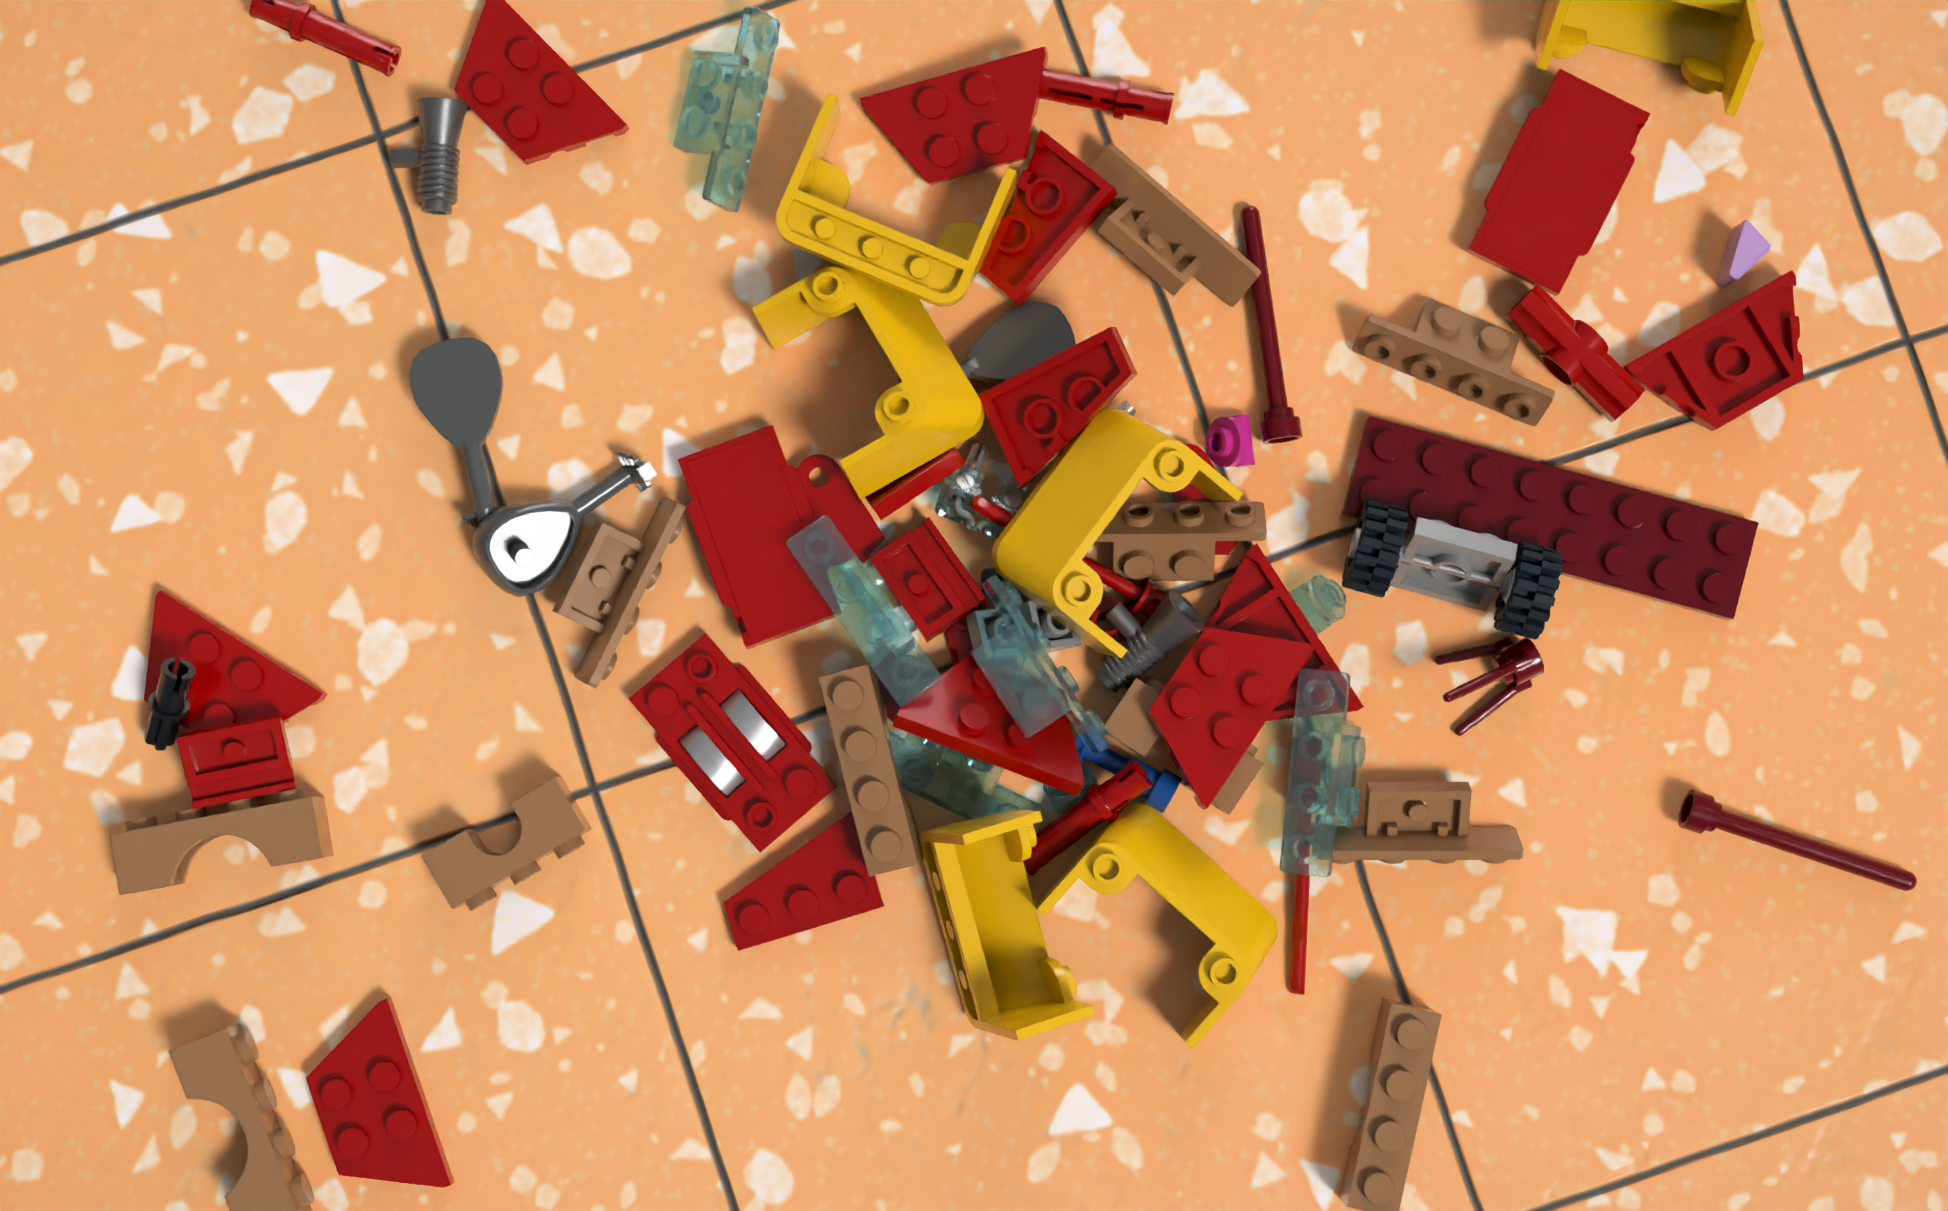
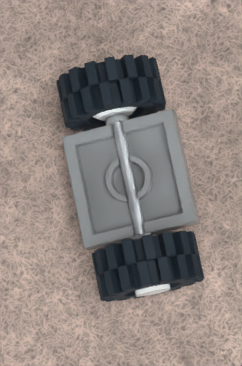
M1366 499L1362 506V511L1359 513L1357 525L1354 527L1353 537L1348 548V556L1344 564L1345 569L1342 576V586L1344 588L1382 598L1389 587L1393 586L1486 612L1498 592L1500 594L1495 604L1497 609L1493 619L1495 620L1494 628L1534 640L1539 638V635L1542 634L1545 628V622L1549 620L1550 608L1554 606L1555 592L1559 588L1560 580L1558 578L1562 573L1563 566L1561 565L1563 561L1561 551L1525 541H1519L1518 544L1501 540L1492 534H1479L1453 527L1441 520H1428L1417 517L1404 543L1405 538L1403 537L1407 530L1408 510Z

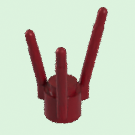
M1507 636L1491 644L1453 651L1435 657V663L1442 665L1497 654L1496 657L1491 658L1493 670L1446 692L1443 695L1445 702H1451L1497 680L1504 686L1511 684L1458 725L1454 730L1457 736L1463 735L1473 726H1476L1516 694L1531 688V679L1544 673V664L1540 653L1529 638L1525 637L1513 643L1510 637Z

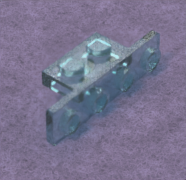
M745 6L734 53L694 51L673 147L685 153L711 155L702 198L728 212L739 211L742 195L746 189L749 163L753 146L757 140V128L763 101L768 91V79L774 52L779 42L780 21L756 6Z
M828 516L820 517L787 540L786 545L898 706L902 707L910 703L941 681L940 673L912 635L917 630V627L902 605L896 608L892 607L883 594L889 588L882 576L872 564L866 568L863 566Z
M996 574L985 580L981 585L1008 628L970 653L1026 739L1066 714L1092 755L1107 749L1108 745L1103 739L1108 734L1105 725L1093 709L1090 708L1085 711L1076 698L1075 694L1080 691L1079 686L1068 669L1063 665L1057 668L1046 652L1052 647L1040 626L1035 622L1030 626L1018 609L1023 606V601L1015 587L1007 579L1001 583Z
M1301 669L1298 674L1279 866L1280 871L1285 873L1329 877L1332 873L1336 826L1351 828L1352 818H1356L1360 810L1361 794L1359 788L1355 786L1357 767L1363 765L1366 744L1364 737H1360L1361 727L1346 724L1351 677L1345 672Z
M889 731L893 756L903 789L967 820L1010 810H1040L1041 807L1038 803L997 784L1004 770L1003 768L911 733H907L904 739Z

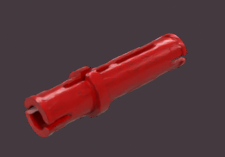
M252 0L249 15L252 18H258L289 32L290 38L295 41L303 42L306 39L377 70L387 77H390L395 71L391 67V63L395 66L399 63L402 52L400 46L392 45L317 12L316 6L304 1L298 4L291 0Z
M1044 69L1039 90L1040 99L1114 113V119L1123 120L1125 115L1161 122L1165 125H1168L1174 97L1173 92L1166 93L1131 86V80L1121 79L1120 83L1049 69Z
M1133 759L1100 786L1093 784L1089 787L1084 798L1036 833L1037 844L1032 847L1031 857L1023 861L1026 872L1032 876L1036 874L1039 869L1084 837L1105 820L1112 822L1119 816L1118 810L1145 790L1151 788L1153 783L1151 779L1147 778L1148 774L1143 767Z

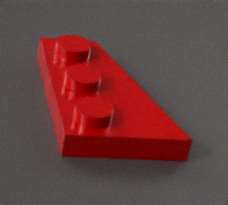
M852 811L723 902L738 951L885 906L876 875L868 876Z

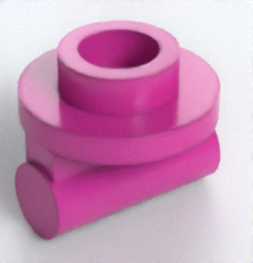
M1249 415L1219 417L1210 425L1206 436V448L1210 458L1216 465L1220 467L1235 466L1236 468L1255 465Z

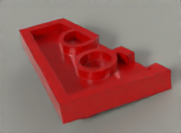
M1040 130L1034 143L1036 150L1026 171H1022L1016 188L1018 191L1007 216L1002 217L979 270V273L985 280L1018 307L1024 303L1118 194L1112 184L1043 130Z
M1109 327L978 394L1019 488L1026 487L1138 374L1116 327Z

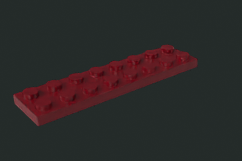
M1371 416L1365 422L1341 515L1358 519L1364 502H1366V499H1371L1407 509V533H1410L1417 517L1428 520H1441L1453 527L1479 534H1492L1501 540L1518 544L1519 541H1525L1561 551V555H1563L1561 575L1725 620L1734 619L1759 524L1756 521Z

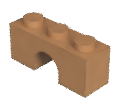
M1148 676L1145 682L1135 678L1100 730L1140 757H1145L1152 745L1162 737L1155 730L1146 712L1165 685L1151 676ZM1253 744L1244 753L1211 803V805L1225 814H1231L1264 764L1254 757L1259 749ZM1186 781L1183 786L1193 792L1188 781Z
M554 777L510 803L521 824L520 839L511 851L505 854L493 852L484 845L475 829H467L421 856L452 909L466 904L471 912L497 897L493 888L507 879L511 878L513 884L517 885L541 871L537 862L551 853L555 852L558 859H561L585 845L581 836L592 830L562 777Z

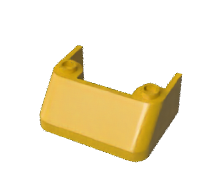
M1544 0L1536 33V65L1539 69L1547 70L1551 56L1559 59H1568L1571 55L1582 53L1586 43L1680 66L1681 74L1688 80L1687 84L1691 89L1708 95L1722 92L1725 114L1736 116L1764 45V38L1756 0Z
M828 92L777 209L776 225L780 236L791 246L935 306L948 307L958 303L964 298L980 270L1001 219L1005 215L1015 191L1017 171L1007 167L983 226L969 221L954 222L944 229L936 247L848 211L845 207L850 197L849 179L842 169L823 160L841 118L838 96Z
M826 267L805 277L751 309L773 350L830 318L840 316L858 307L901 379V383L888 389L879 397L875 406V418L884 436L839 461L857 496L861 500L974 436L981 429L985 415L977 393L920 299L850 269Z
M1106 408L1065 447L994 542L991 560L994 569L1000 576L1093 650L1122 659L1128 650L1089 620L1101 602L1103 585L1099 575L1082 561L1084 556L1142 479L1153 488L1162 492H1176L1185 488L1190 483L1210 500L1238 502L1244 493L1185 444L1123 410Z
M1143 803L1128 804L1118 811L1119 816L1116 819L1107 823L1038 901L1035 907L1045 917L1078 878L1095 892L1112 895L1125 889L1138 874L1214 942L1213 946L1202 957L1198 966L1200 984L1212 997L1179 1033L1183 1041L1193 1049L1246 989L1276 942L1278 925L1269 910L1154 808Z
M1033 810L1005 811L923 831L920 834V848L965 1013L970 1023L976 1029L1017 1041L1095 1015L1092 1004L1074 1000L1073 996L1077 994V985L1071 969L1067 965L1062 966L1058 960L1049 958L1023 863V861L1030 859L1032 847L1037 844L1033 824L1043 821L1040 811Z

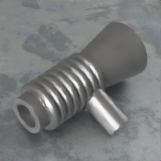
M420 98L417 100L423 145L420 148H392L389 154L390 164L393 168H418L420 174L418 175L419 188L417 189V200L422 203L421 211L423 213L450 215L452 214V205L458 202L457 183L459 178L457 176L459 175L458 162L460 161V150L457 146L467 110V103L449 98Z
M1170 591L1144 625H1141L1120 602L1116 603L1104 616L1125 637L1119 644L1128 651L1122 659L1104 655L1101 658L1102 665L1096 669L1097 676L1113 692H1117L1121 687L1128 689L1135 678L1140 679L1151 667L1164 658L1167 654L1166 651L1204 630L1205 626L1201 616L1193 605L1176 591Z

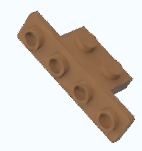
M1109 143L1104 147L1090 166L1092 170L1112 184L1118 193L1110 202L1116 210L1107 217L1098 232L1110 242L1117 252L1126 255L1148 274L1153 283L1164 288L1173 297L1195 276L1228 306L1234 307L1261 275L1259 268L1114 144Z
M1427 298L1420 311L1414 332L1370 314L1367 316L1352 346L1353 352L1365 356L1372 361L1389 366L1420 381L1432 384L1530 426H1537L1552 403L1555 394L1553 389L1510 372L1520 340L1519 335L1430 298Z
M662 497L641 541L604 522L596 521L552 610L595 631L574 675L575 678L583 683L597 688L601 679L605 680L613 671L617 661L615 650L623 634H628L638 620L640 610L637 606L645 589H650L656 583L662 569L660 559L668 543L672 544L682 531L684 525L682 514L685 510V505Z
M1191 500L1182 502L1132 501L1122 505L1096 542H1113L1112 571L1129 581H1143L1148 577L1153 579V581H1214L1215 541L1266 540L1267 527L1264 503L1248 502L1245 500H1239L1238 502H1196Z
M1367 782L1364 827H1315L1313 837L1318 858L1337 864H1348L1355 860H1380L1388 864H1399L1405 860H1431L1440 864H1449L1456 860H1482L1486 863L1500 864L1507 860L1523 859L1524 848L1515 827H1469L1472 794L1469 782Z

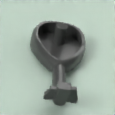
M1032 302L1008 311L997 319L973 344L967 353L966 360L958 364L968 380L973 379L996 386L1076 345L1075 337L1067 318L1057 306L1046 302Z
M458 338L445 340L421 350L413 359L409 377L414 400L423 415L447 441L462 450L475 509L474 513L464 514L462 518L464 522L466 521L467 524H471L476 529L479 523L489 514L503 507H495L482 445L494 426L502 399L504 383L498 357L488 344L476 338Z
M618 452L615 455L622 466L571 502L564 499L528 500L503 506L489 514L479 523L472 539V549L484 573L501 590L516 597L533 595L542 590L557 577L567 562L577 541L582 518L630 484L635 483L640 492L651 487L652 483L650 480L657 475L649 461H641L638 456L633 458L631 455L627 456L625 453Z

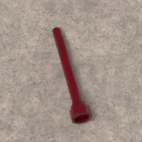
M1248 205L1240 212L1245 255L1261 271V275L1250 287L1268 410L1263 412L1264 421L1260 422L1263 444L1285 443L1303 437L1299 416L1294 415L1293 407H1288L1260 212L1255 206Z
M1691 789L1685 796L1679 812V827L1698 834H1702L1705 830L1713 832L1715 829H1719L1903 891H1910L1917 884L1916 876L1910 871L1723 810L1721 803L1715 802L1714 796Z

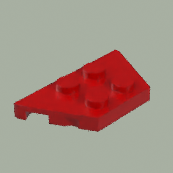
M486 0L454 91L525 165L547 159L553 153L559 151L569 152L585 147L587 142L612 134L615 137L623 135L629 130L628 125L505 0Z
M1040 47L860 98L861 105L930 185L1025 160L1028 156L1032 137L1031 127L1033 118L1037 114L1039 105V90L1044 66L1048 63L1047 48Z
M1790 270L1630 362L1623 368L1641 386L1710 431L1722 427L1804 379L1802 355L1797 346L1798 339L1801 336L1799 316H1795L1793 287L1797 285L1796 275L1793 270Z
M1256 543L1250 547L1204 626L1304 642L1315 647L1267 721L1353 712L1363 708V704L1258 544Z
M159 590L155 598L144 701L148 703L149 696L156 691L161 674V665L165 659L175 657L173 674L177 672L180 658L189 661L195 668V674L191 680L187 695L190 703L189 712L180 721V724L189 730L197 731L282 714L285 724L289 722L288 719L312 705H317L327 696V693L176 597L166 591Z
M1205 627L1146 712L1157 733L1164 738L1168 746V753L1177 769H1181L1195 794L1193 798L1197 805L1203 810L1207 809L1314 651L1315 647L1311 644Z
M969 655L902 706L892 727L1078 796L1085 779L1062 691L990 663L976 665L975 658Z
M386 998L379 1001L306 1077V1081L339 1175L445 1188L452 1185L455 1181L392 998Z

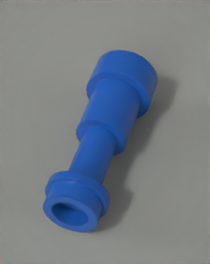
M1082 728L1075 740L1080 762L1084 757L1115 775L1128 765L1130 761L1136 760L1148 774L1147 778L1151 779L1153 783L1151 788L1145 790L1140 795L1146 798L1145 804L1163 813L1182 778L1165 768L1160 772L1132 755L1127 759L1093 740L1097 734L1095 731L1089 732Z

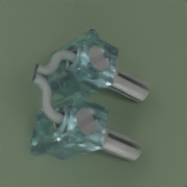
M976 443L971 447L965 461L966 464L954 471L951 477L944 478L934 510L937 515L962 525H967L969 530H974L977 533L982 530L985 534L998 538L1005 528L987 517H984V520L977 522L975 525L974 515L976 511L970 507L974 496L978 495L981 497L982 495L980 487L985 474L980 473V470L988 454L987 447L983 445L974 468L971 467L980 443ZM1013 477L1011 484L1003 482L998 496H992L990 502L1015 515L1031 494L1027 491L1029 484L1026 487L1019 488L1015 477Z

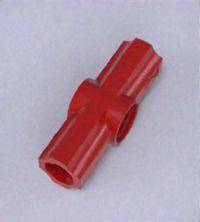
M1538 284L1504 316L1522 336L1542 353L1540 358L1545 367L1565 385L1575 386L1610 422L1615 421L1627 411L1645 391L1607 353L1609 351L1608 345L1600 334L1584 321L1574 320Z

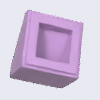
M1748 220L1739 223L1730 233L1715 282L1720 288H1725L1738 280L1770 251L1771 245Z

